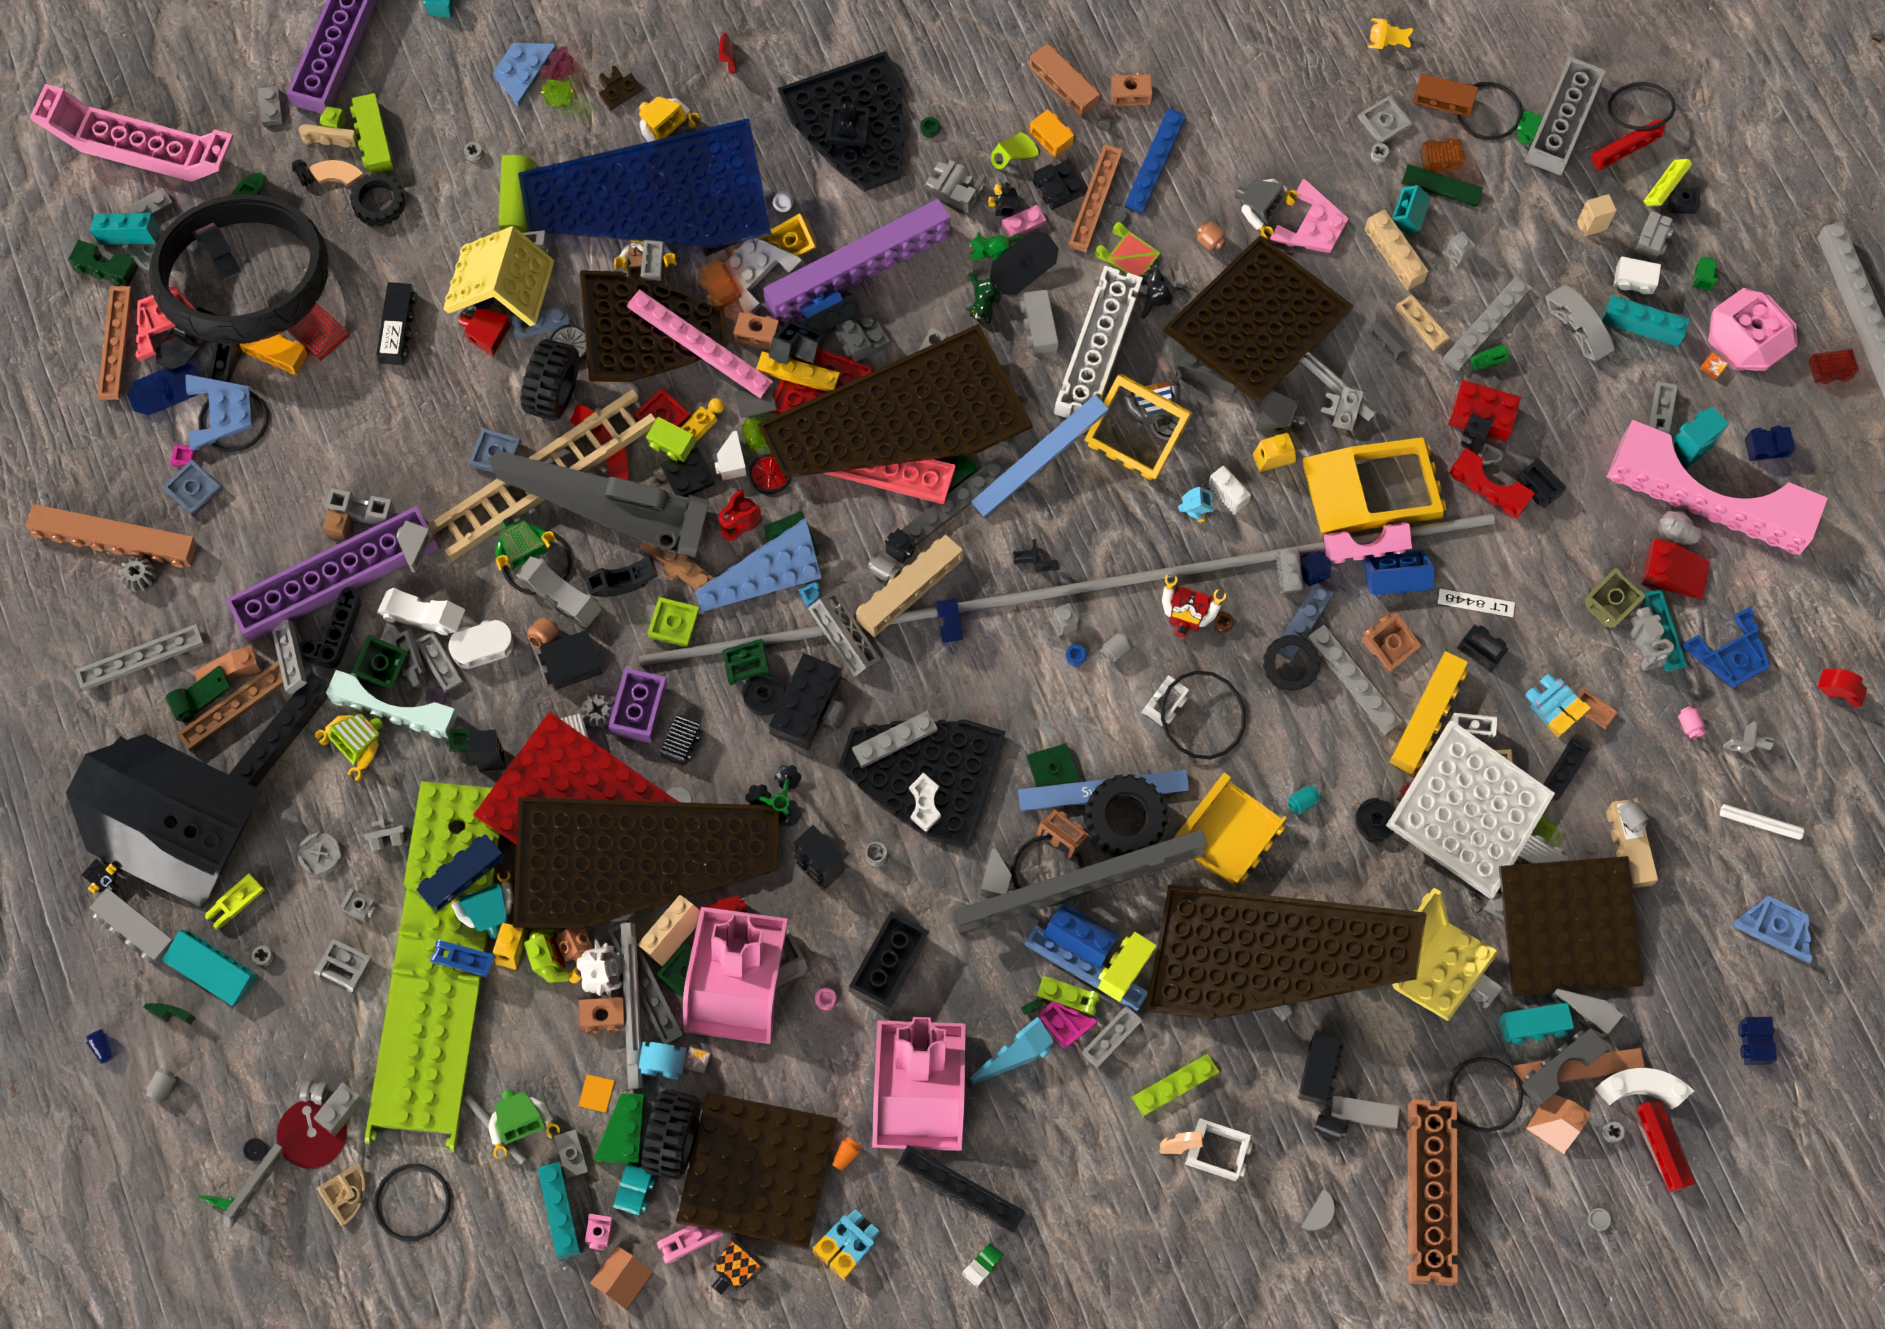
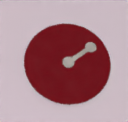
M300 1101L291 1106L282 1116L277 1128V1144L282 1147L284 1158L291 1164L309 1169L321 1167L331 1162L341 1152L347 1137V1125L345 1124L339 1133L334 1136L314 1120L315 1115L323 1105L315 1104L314 1101Z

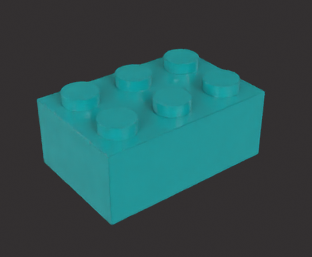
M1712 406L1706 411L1702 409L1694 417L1695 420L1691 423L1689 421L1680 428V432L1674 437L1675 440L1672 442L1674 451L1685 470L1713 448L1729 425Z

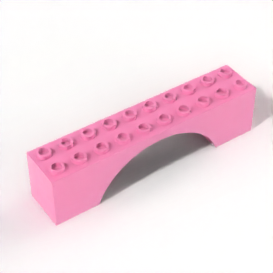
M1632 420L1622 436L1607 474V478H1610L1615 483L1625 484L1635 491L1649 494L1654 499H1662L1674 507L1684 508L1694 515L1704 516L1711 522H1719L1731 530L1741 531L1751 538L1761 539L1771 546H1778L1786 549L1788 553L1798 555L1813 540L1828 499L1825 496L1790 482L1776 492L1758 498L1740 499L1715 493L1699 484L1683 468L1674 451L1670 434Z

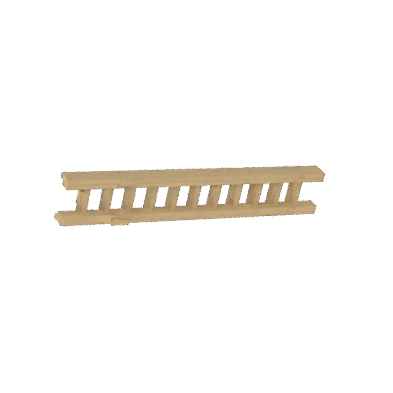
M632 389L599 412H595L584 419V422L529 458L544 462L551 457L558 466L566 467L556 453L569 446L579 460L569 468L587 473L650 431L656 419L652 414H649L636 423L629 411L627 412L624 409L638 400L637 394ZM618 412L630 426V428L619 435L608 421L609 418ZM600 424H603L613 437L612 440L603 446L600 445L591 433V430ZM584 435L587 436L596 449L586 457L582 455L573 443ZM496 479L427 526L433 535L446 526L458 542L447 548L445 552L453 562L504 528L502 521L505 518L513 517L516 520L543 502L544 499L526 492L527 496L516 502L506 488L510 484ZM497 492L500 493L509 506L508 509L500 514L488 499ZM479 504H482L492 517L491 520L483 525L472 512V509ZM463 515H465L475 529L473 532L466 534V536L463 535L454 522Z

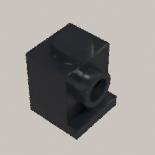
M1675 188L1668 198L1671 212L1695 214L1700 206V188Z

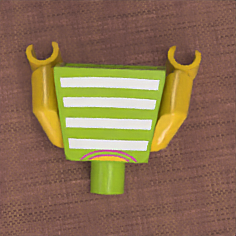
M362 714L354 716L342 715L337 716L325 727V731H316L315 737L319 739L324 735V738L319 741L321 745H326L331 740L353 765L357 763L358 766L351 768L348 771V775L351 777L355 771H358L355 781H360L363 778L362 770L368 767L379 747L378 731L383 728V724L377 717L368 721Z

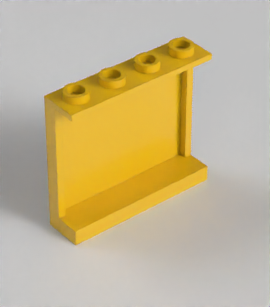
M1224 772L1174 838L1202 829L1207 847L1203 848L1204 856L1195 858V860L1235 889L1238 883L1243 885L1249 877V874H1247L1248 870L1251 867L1255 869L1262 859L1259 856L1263 850L1268 852L1274 844L1272 841L1273 837L1276 834L1280 836L1286 828L1284 822L1287 817L1284 816L1281 819L1230 782L1231 777Z

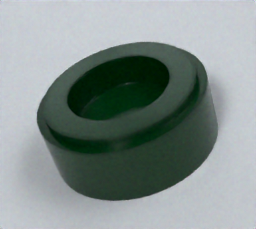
M927 117L921 121L920 131L923 136L933 138L938 135L940 124L937 119Z
M1039 998L1022 1006L1021 1010L1024 1015H1027L1042 1008L1043 1003Z

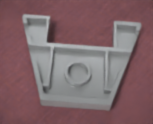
M751 235L724 263V266L744 313H755L762 305L750 291L779 262L791 274L797 271L805 262L801 258Z

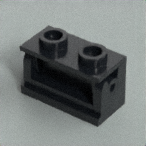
M1539 458L1521 471L1516 479L1535 493L1532 499L1544 509L1560 497L1566 488L1564 483Z

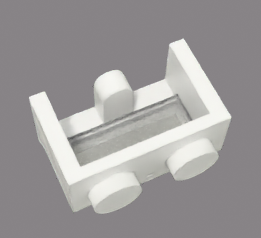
M1170 675L1167 676L1141 712L1160 726H1163L1161 722V701L1168 686L1175 681ZM1179 682L1171 689L1165 702V721L1168 724L1176 716V713L1173 712L1177 706L1181 708L1188 699L1185 695L1189 689Z

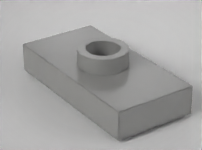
M644 240L641 278L661 281L664 241Z
M576 1129L554 1136L566 1179L569 1180L589 1173Z

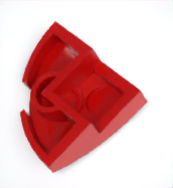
M722 33L719 44L720 62H728L729 73H736L737 65L733 45L728 34Z

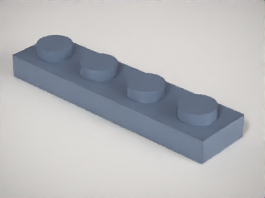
M1316 582L1282 636L1300 635L1307 638L1334 592ZM1294 645L1286 646L1278 654L1292 661L1300 647Z

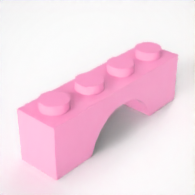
M1405 522L1384 525L1380 536L1375 541L1363 545L1357 544L1350 534L1345 531L1324 534L1326 559L1333 560V563L1345 562V558L1352 557L1353 560L1366 559L1365 555L1372 554L1373 557L1386 556V552L1392 551L1393 554L1406 553V549H1412L1410 526Z

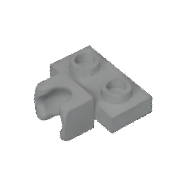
M1345 386L1341 396L1326 392L1325 396L1333 401V406L1331 408L1323 407L1321 412L1335 416L1332 426L1353 431L1364 392Z

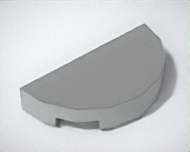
M1325 1189L1320 1193L1300 1228L1307 1231L1320 1230L1325 1228L1332 1220L1335 1212L1334 1201Z

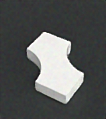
M922 773L909 787L916 801V807L911 815V820L927 833L941 818L934 805V797L939 786L925 773Z

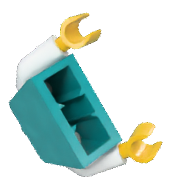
M507 871L508 877L506 879H501L498 872V883L461 897L459 895L451 902V906L458 920L470 928H476L478 932L487 929L491 939L497 938L500 931L499 924L507 921L506 916L511 913L514 901L512 886L509 883L510 872Z

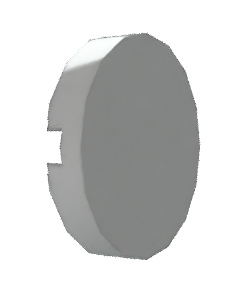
M327 833L309 835L299 846L298 860L301 867L315 876L333 872L338 867L342 858V849L339 842Z

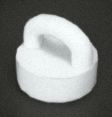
M785 191L777 193L773 198V206L779 212H787L794 203L793 197Z

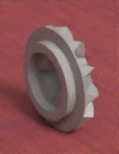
M596 694L595 696H588L587 700L582 702L580 710L583 720L592 727L607 725L610 722L614 704L606 695ZM594 704L595 706L597 705L598 708L603 707L601 709L602 717L600 716V714L598 715L597 712L592 713L594 711Z

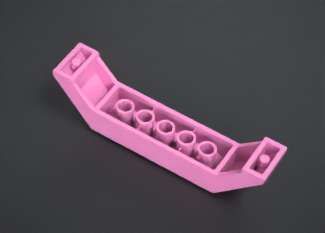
M48 84L44 85L30 116L32 121L80 152L190 182L220 170L234 137L233 134L215 129L210 134L197 136L93 108L65 92L63 88Z

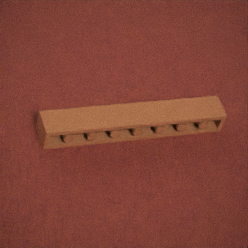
M32 504L25 524L30 535L35 538L42 539L47 537L58 543L66 541L78 547L86 545L97 551H103V549L110 550L117 555L125 553L134 558H137V556L142 559L143 557L149 558L156 563L168 562L179 568L183 566L191 567L198 546L192 536Z

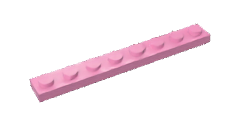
M638 290L628 302L627 308L760 399L772 385L773 381L641 290Z

